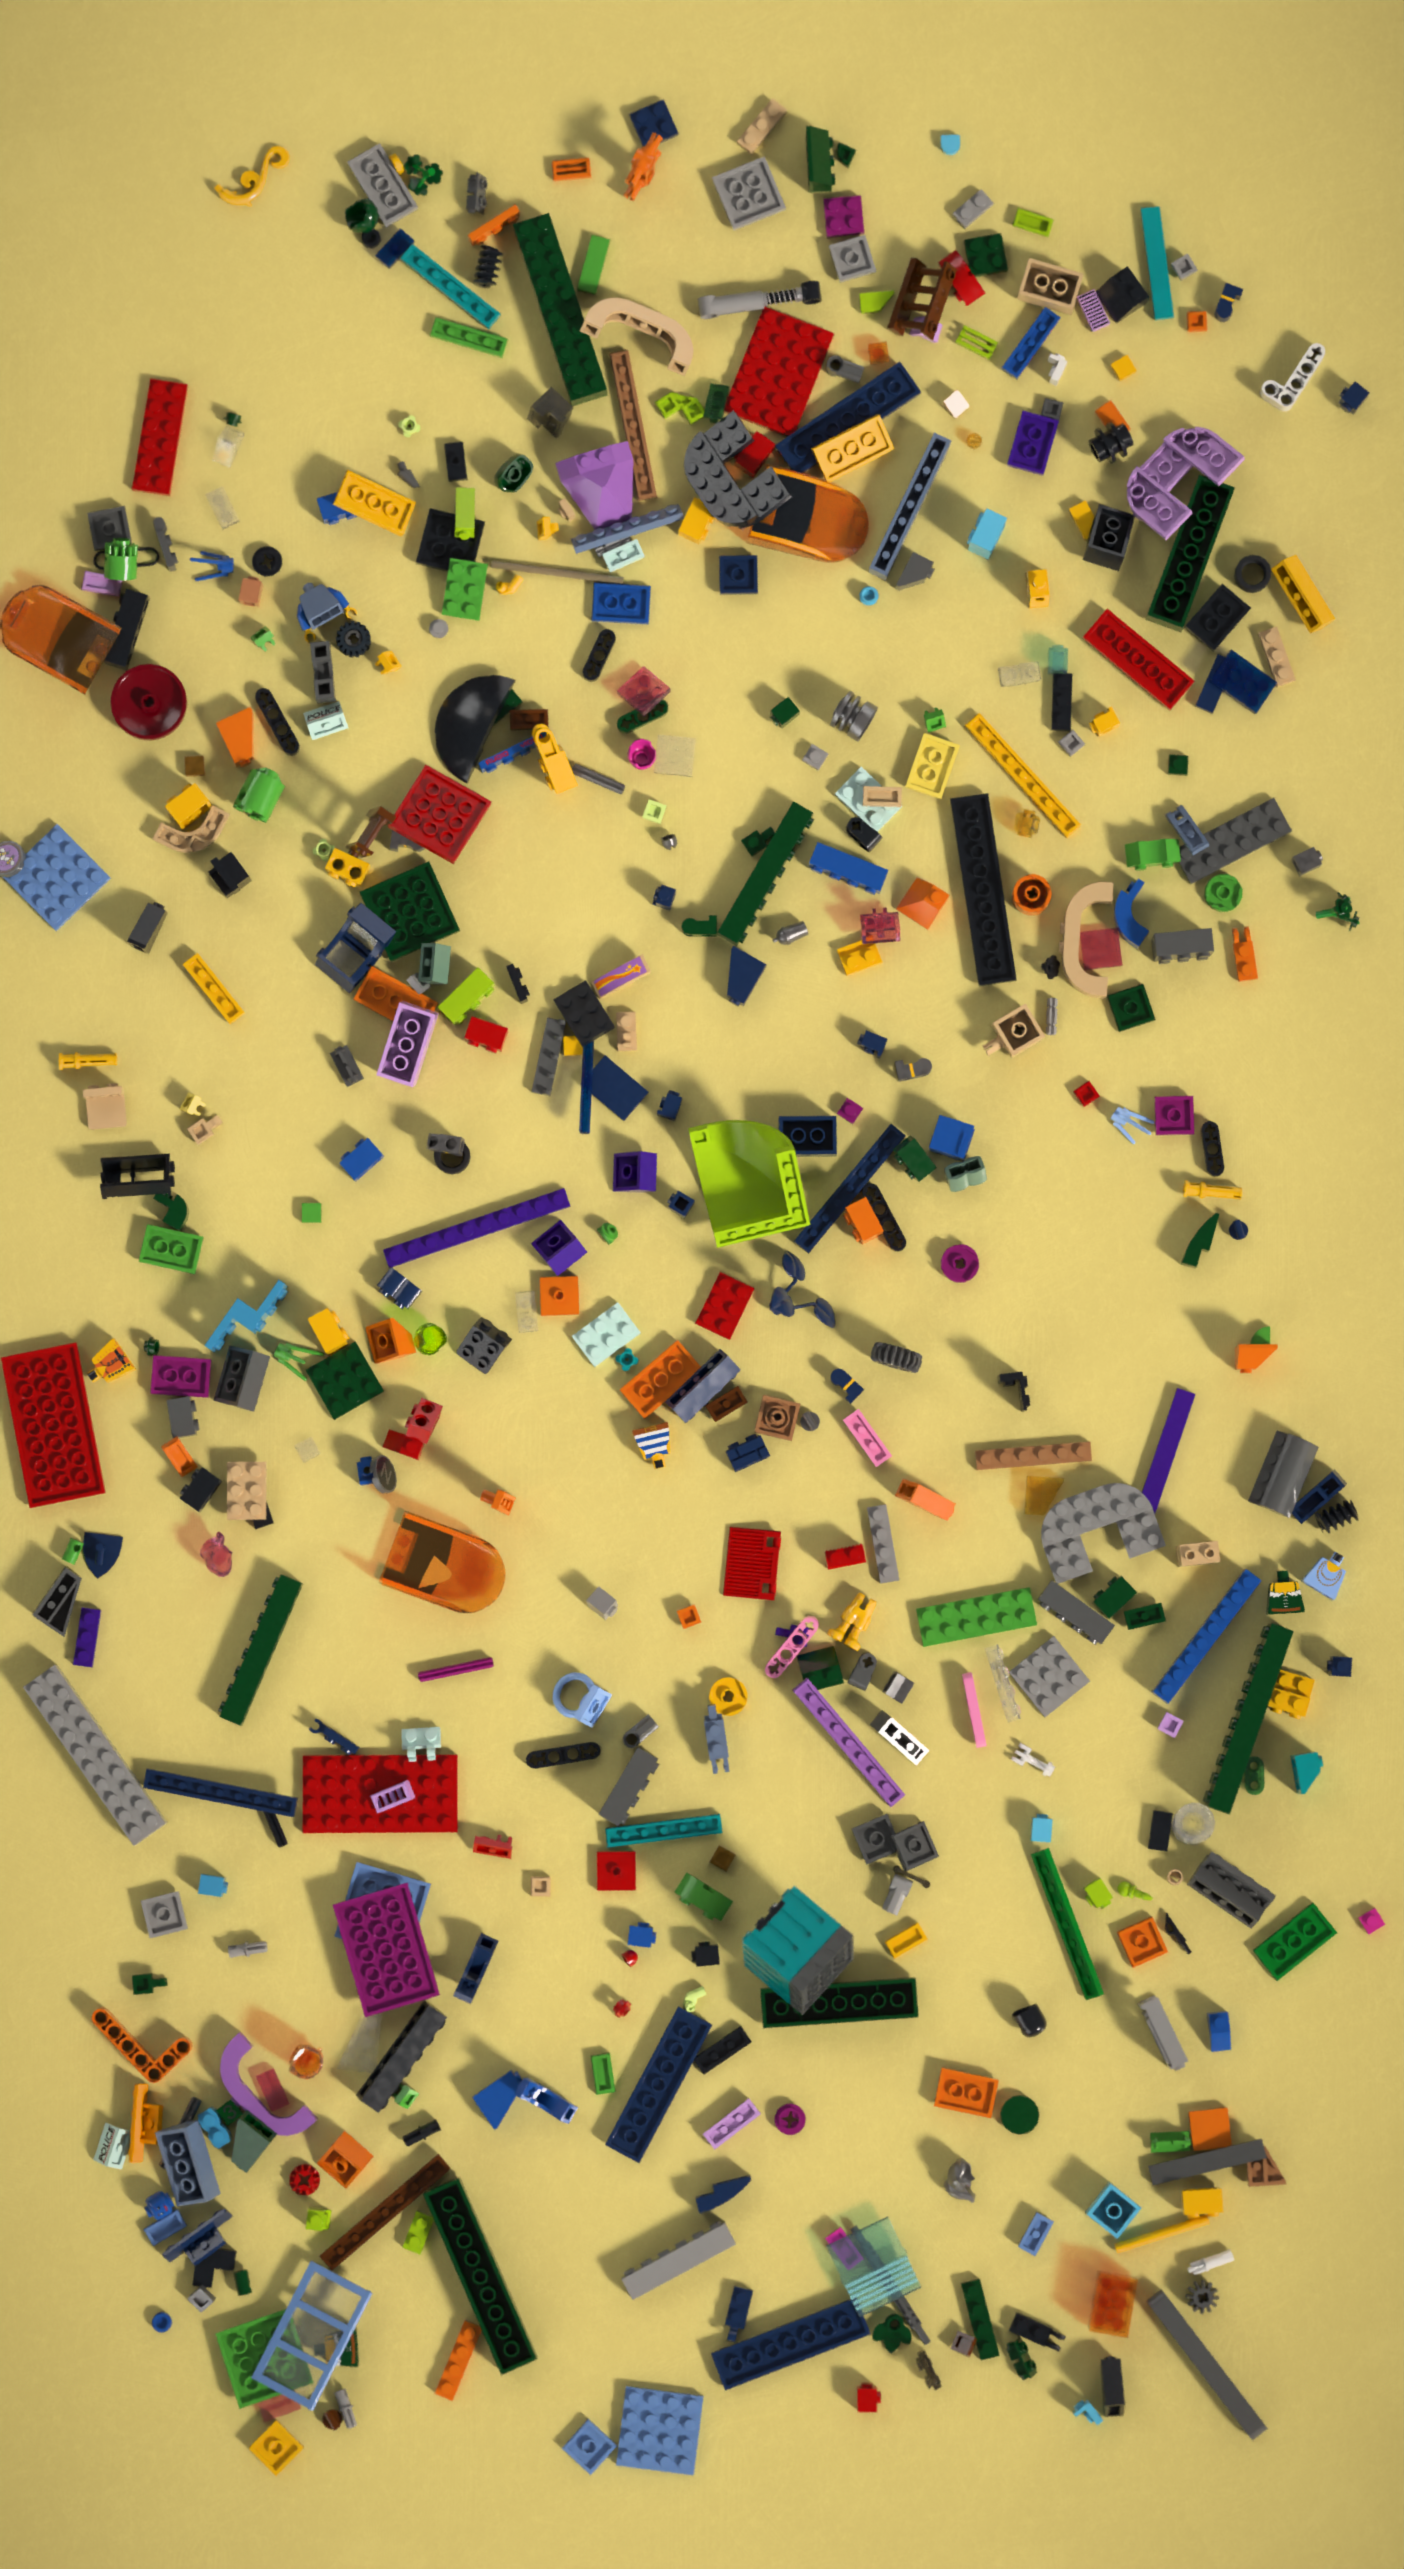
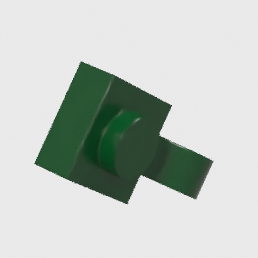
M769 827L761 834L756 830L742 839L741 842L751 857L767 847L765 841L773 837L775 832L772 827Z
M152 1973L132 1975L133 1995L154 1993V1987L168 1986L167 1978L153 1979Z

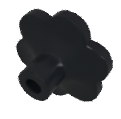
M1052 955L1046 959L1045 963H1042L1041 968L1047 974L1048 979L1058 976L1060 962L1055 955Z

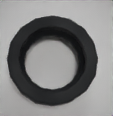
M1258 555L1245 556L1235 568V582L1245 592H1260L1267 586L1271 578L1269 563ZM1250 563L1260 565L1264 572L1262 581L1255 585L1246 583L1242 578V569Z
M464 1142L462 1162L456 1167H448L441 1160V1152L434 1151V1160L438 1168L444 1173L452 1175L464 1171L469 1165L471 1156L469 1148Z

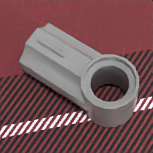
M895 1873L882 1909L898 1915L913 1881Z

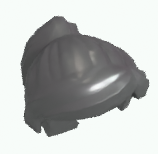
M957 2159L950 2167L948 2179L944 2182V2187L950 2196L956 2199L969 2200L973 2203L975 2201V2194L971 2190V2181L975 2178L971 2173V2165L965 2159Z

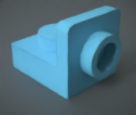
M1088 2399L1085 2402L1081 2400L1074 2406L1075 2410L1072 2412L1075 2417L1085 2410L1086 2413L1084 2415L1090 2423L1095 2422L1096 2425H1099L1103 2421Z

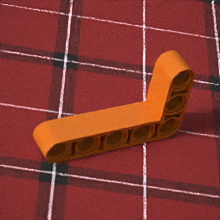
M99 2008L92 2014V2021L97 2028L151 2083H157L163 2079L192 2050L191 2040L182 2037L176 2040L155 2060L108 2009ZM98 2012L105 2013V2022L97 2020ZM112 2026H117L120 2030L119 2035L116 2037L110 2033ZM125 2040H130L133 2043L132 2050L124 2049L123 2043ZM180 2041L187 2043V2051L182 2052L179 2050L178 2044ZM139 2054H143L146 2057L144 2065L137 2062ZM166 2055H171L174 2058L172 2065L165 2064L164 2057ZM155 2068L159 2071L158 2079H153L150 2076L151 2069Z

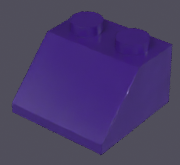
M643 1151L614 1153L613 1192H656L657 1153Z
M562 1220L558 1221L531 1243L557 1276L587 1253Z

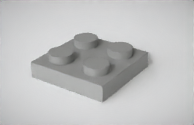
M865 235L829 245L840 283L876 272Z
M179 1891L141 1900L150 1938L188 1929Z

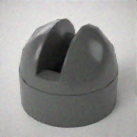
M675 834L666 835L661 839L665 849L671 850V847L676 848L677 838Z

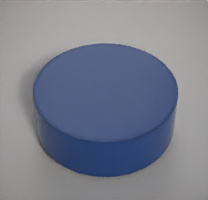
M159 2312L152 2319V2326L157 2332H166L172 2325V2318L166 2312Z

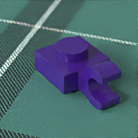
M791 1624L790 1630L776 1627L775 1635L789 1637L798 1625ZM806 1627L803 1632L806 1634L809 1628ZM800 1635L793 1636L792 1640L795 1644L803 1643V1638Z

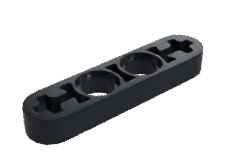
M266 688L259 689L255 694V699L283 751L289 756L296 755L300 750L299 742L270 690ZM260 694H268L269 696L267 697V700L269 704H271L272 702H274V704L266 707L264 700H259L261 698ZM270 709L278 711L276 718L271 719L268 717ZM284 725L287 727L285 735L277 733L279 726ZM290 735H292V737H290L289 740L291 744H296L294 746L295 750H287L286 748L288 747V744L286 740H284L283 742H281V740L287 739Z
M869 1183L862 1190L863 1198L866 1197L868 1202L873 1201L870 1195H866L868 1192L867 1188L870 1187L876 1190L874 1196L876 1199L880 1197L881 1200L875 1201L871 1207L874 1211V1207L877 1204L885 1206L883 1214H877L875 1211L874 1213L882 1228L886 1221L894 1223L892 1231H886L883 1228V1235L889 1247L895 1252H900L906 1246V1239L877 1185ZM897 1230L899 1234L895 1235L896 1238L903 1241L901 1248L893 1246L892 1244L895 1242L893 1237L889 1239L887 1235H891Z
M587 1742L533 1751L527 1755L526 1763L530 1768L537 1769L591 1760L600 1755L601 1749L597 1743ZM589 1745H593L594 1748L598 1749V1752L594 1753L595 1756L586 1753L584 1754L585 1758H581L580 1746H584L583 1750L589 1749ZM575 1748L578 1750L579 1754L576 1759L568 1757L567 1752L569 1749ZM552 1751H556L559 1754V1760L555 1763L550 1762L548 1759V1755ZM541 1753H546L545 1759L547 1764L543 1765V1761H538L537 1765L534 1766L533 1763L529 1762L533 1754H536V1757H543Z

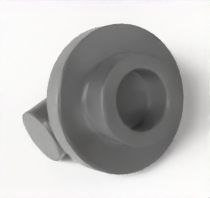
M808 1411L802 1415L800 1422L802 1428L806 1431H814L818 1428L820 1420L817 1414Z

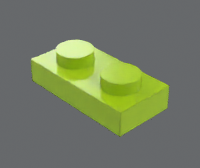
M418 2210L416 2211L402 2248L421 2255L434 2221L433 2216Z

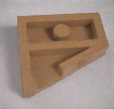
M1264 2146L1267 2158L1247 2163L1248 2186L1285 2185L1286 2180L1266 2146Z

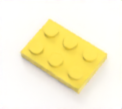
M924 733L905 788L941 800L960 745Z

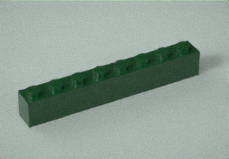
M793 801L719 928L718 936L735 946H738L739 942L743 944L748 935L746 933L749 926L753 927L758 918L755 916L757 911H762L767 902L764 900L768 893L772 894L776 887L775 880L777 877L781 878L786 868L783 866L787 860L789 862L792 860L795 854L793 849L796 844H801L805 837L803 835L806 828L809 829L814 822L812 811Z
M282 1574L280 1577L276 1576L272 1585L275 1589L272 1595L268 1594L264 1605L267 1607L265 1612H261L256 1623L259 1624L257 1630H253L250 1635L249 1649L245 1648L242 1654L243 1663L241 1666H237L233 1676L236 1679L234 1684L230 1683L226 1691L228 1698L226 1702L222 1701L218 1712L221 1713L219 1717L239 1726L243 1725L303 1583Z

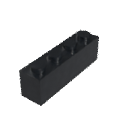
M126 589L125 593L121 594L119 599L121 606L119 611L115 612L113 618L114 626L120 630L113 642L109 641L108 647H104L102 658H104L105 664L128 670L150 600L148 595Z

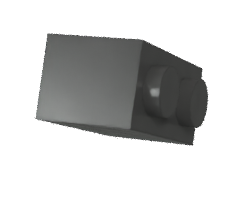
M190 1396L167 1400L172 1438L177 1436L178 1438L196 1436L200 1428L198 1419L194 1418V1412L197 1411L195 1400H192Z

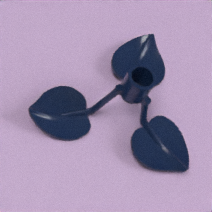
M785 1251L782 1257L783 1268L793 1278V1281L786 1289L782 1287L774 1289L769 1304L770 1311L775 1315L782 1314L786 1317H791L794 1315L795 1309L813 1306L815 1307L814 1314L825 1325L835 1328L834 1311L825 1299L818 1298L816 1303L810 1302L796 1306L793 1305V1301L787 1292L796 1284L797 1279L800 1281L805 1279V1268L797 1256L789 1251Z

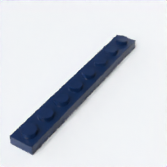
M890 1124L812 1218L810 1225L806 1226L798 1235L794 1243L809 1254L844 1212L845 1207L849 1206L891 1155L892 1149L899 1145L906 1135Z
M146 1769L143 1788L289 1817H295L298 1801L297 1797L153 1769Z

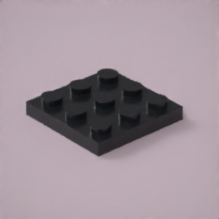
M430 508L416 564L448 572L450 558L476 562L485 521L475 519L474 538L462 540L460 537H455V514Z

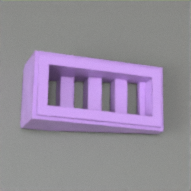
M406 1780L372 1794L370 1797L378 1814L414 1799L415 1795L409 1780ZM395 1789H396V1792H397V1794H398V1796H399V1799H400V1800H398V1801H397V1798H396L395 1793H394V1791H393V1790H395ZM386 1793H389V1796H390L391 1801H392L391 1804H390V1802H389V1800H388V1798H387ZM378 1796H382V1799L385 1803L384 1807H382V1804Z

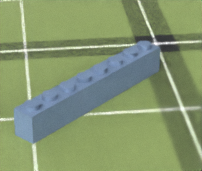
M933 434L869 567L870 574L886 581L951 446V440L939 434Z

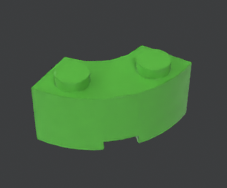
M1179 839L1137 841L1125 845L1127 867H1135V871L1161 865L1162 868L1173 867V863L1181 862Z
M689 1873L685 1874L675 1890V1893L681 1896L680 1901L688 1906L690 1903L704 1911L703 1915L711 1920L715 1917L722 1921L733 1903L732 1900Z

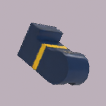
M1228 283L1225 284L1215 311V318L1218 321L1226 322L1230 319L1234 299L1240 300L1244 289Z
M835 1369L831 1373L830 1379L832 1384L840 1386L848 1394L845 1400L849 1404L864 1391L843 1369Z

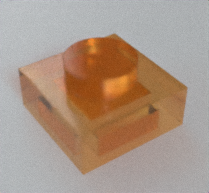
M887 341L868 344L870 364L889 362Z

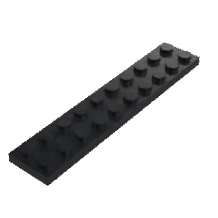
M988 793L951 798L950 803L978 986L1017 981Z

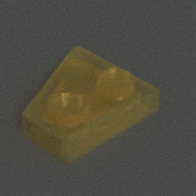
M1027 1476L1024 1514L1044 1516L1063 1484L1064 1478Z

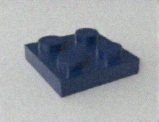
M664 99L629 114L642 146H646L652 133L657 134L656 138L658 135L663 138L660 143L679 135Z
M757 555L719 556L720 595L758 594Z

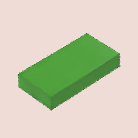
M610 2053L592 2055L591 2062L596 2095L616 2092Z

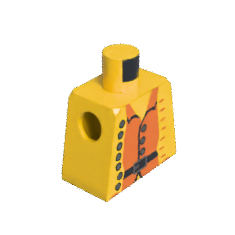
M113 1338L91 1359L96 1367L89 1371L87 1375L93 1383L102 1376L109 1383L136 1370V1368L116 1339Z

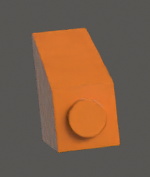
M251 707L216 722L236 767H245L254 759V713Z
M906 1479L902 1480L895 1494L896 1497L946 1521L952 1516L956 1504Z

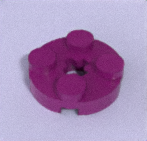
M967 1245L951 1246L944 1252L941 1258V1269L949 1280L956 1283H964L971 1280L978 1272L979 1259L976 1252ZM962 1258L964 1260L963 1264L965 1265V1267H960L958 1269L956 1268L957 1264L955 1263V1260H960Z

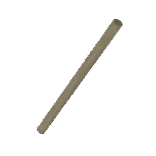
M493 560L491 563V568L615 584H623L624 577Z

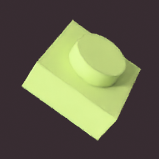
M649 799L642 818L661 824L667 805Z

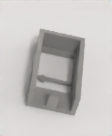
M1154 1995L1139 2002L1138 2006L1142 2010L1144 2009L1142 2014L1145 2016L1144 2018L1165 2063H1167V2067L1175 2071L1185 2067L1188 2059L1159 1998Z

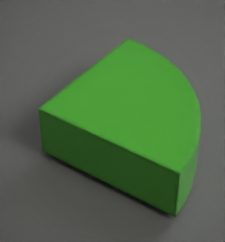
M1270 1326L1259 1329L1253 1335L1250 1344H1270Z

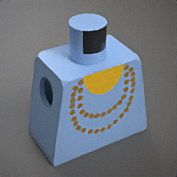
M1337 1552L1333 1553L1330 1560L1321 1557L1303 1577L1301 1582L1330 1600H1335L1346 1573L1345 1570L1339 1567L1344 1557Z

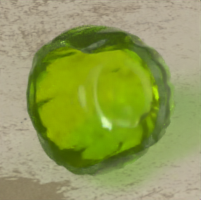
M433 1323L423 1324L415 1332L414 1345L418 1352L423 1355H434L447 1342V1335L443 1329Z

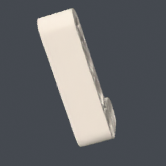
M1314 343L1309 347L1284 387L1273 380L1266 381L1260 391L1261 398L1281 411L1290 410L1325 355L1324 346ZM1319 352L1314 361L1310 360L1313 353ZM1302 366H1307V367H1309V368H1310V372H1309V373H1304V372L1301 370V367H1302ZM1291 382H1298L1300 388H1293ZM1271 387L1274 393L1267 394L1265 388ZM1281 398H1288L1290 404H1283Z

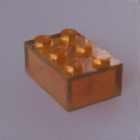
M1097 2270L1088 2323L1089 2331L1128 2338L1138 2282L1136 2277Z

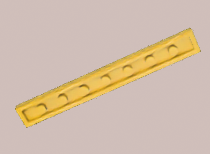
M980 713L965 725L970 733L1066 838L1081 826L1076 818Z

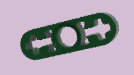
M656 699L621 716L617 721V728L623 734L633 732L665 716L668 712V704L664 699ZM658 703L661 706H665L663 707V712L660 713V711L657 710L653 712L655 716L651 717V712L648 709L649 707H651V710H654L657 708L656 704ZM645 711L648 714V719L646 721L638 720L637 715L639 712ZM634 715L637 725H634V722L629 724L628 729L621 727L623 720L626 722L632 721L630 716Z

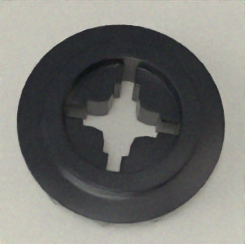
M262 547L253 555V568L264 577L274 576L283 565L282 556L273 547ZM264 555H266V557H268L269 560H273L272 562H270V569L267 567L266 564H262L263 562H265Z

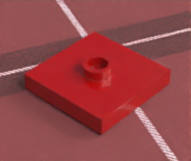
M636 1851L597 1852V1891L636 1890Z

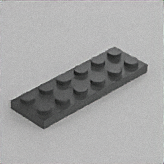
M1272 798L1203 834L1209 842V847L1197 854L1192 855L1185 844L1180 846L1181 862L1179 864L1191 885L1289 834L1292 830L1275 798Z

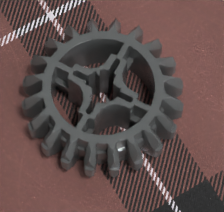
M877 1342L871 1351L872 1361L902 1371L916 1373L922 1364L921 1354L891 1344Z

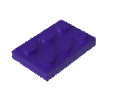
M1022 411L1007 466L1043 476L1059 420Z

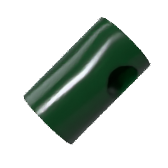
M248 2270L233 2272L238 2296L252 2293Z

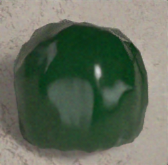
M359 199L345 209V219L349 230L355 233H369L375 228L379 215L378 208L372 200Z

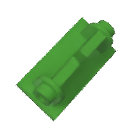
M1189 2131L1150 2133L1151 2153L1190 2151L1191 2140L1189 2138Z

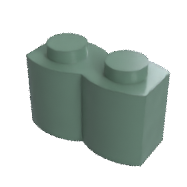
M981 1156L970 1157L963 1163L956 1162L945 1167L946 1180L951 1192H958L968 1186L982 1184L987 1180Z

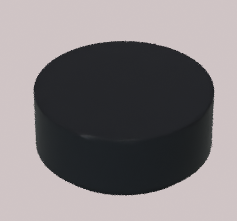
M372 229L369 233H362V243L365 247L375 248L380 244L381 237L376 229Z

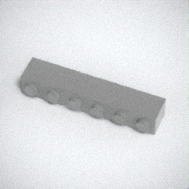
M718 2221L710 2225V2230L704 2233L701 2230L692 2235V2240L688 2242L682 2240L675 2244V2249L671 2251L666 2249L658 2254L659 2257L652 2261L649 2258L641 2263L642 2267L636 2270L633 2267L625 2271L622 2281L632 2300L736 2245L726 2223Z

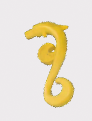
M281 146L271 147L265 154L259 175L250 170L242 174L240 180L243 187L251 188L250 182H255L254 187L249 192L238 195L236 194L237 191L230 192L220 184L216 185L214 189L220 194V198L229 204L251 207L250 201L259 195L265 184L271 155L277 153L281 156L280 161L276 163L271 162V166L274 168H284L289 162L288 151Z

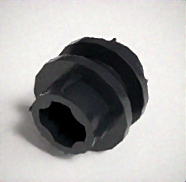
M1112 422L1106 424L1107 431L1104 433L1100 428L1095 429L1096 437L1088 442L1098 462L1107 459L1112 464L1116 461L1115 454L1117 453L1123 458L1127 456V448L1133 446L1134 443L1124 423L1115 426Z

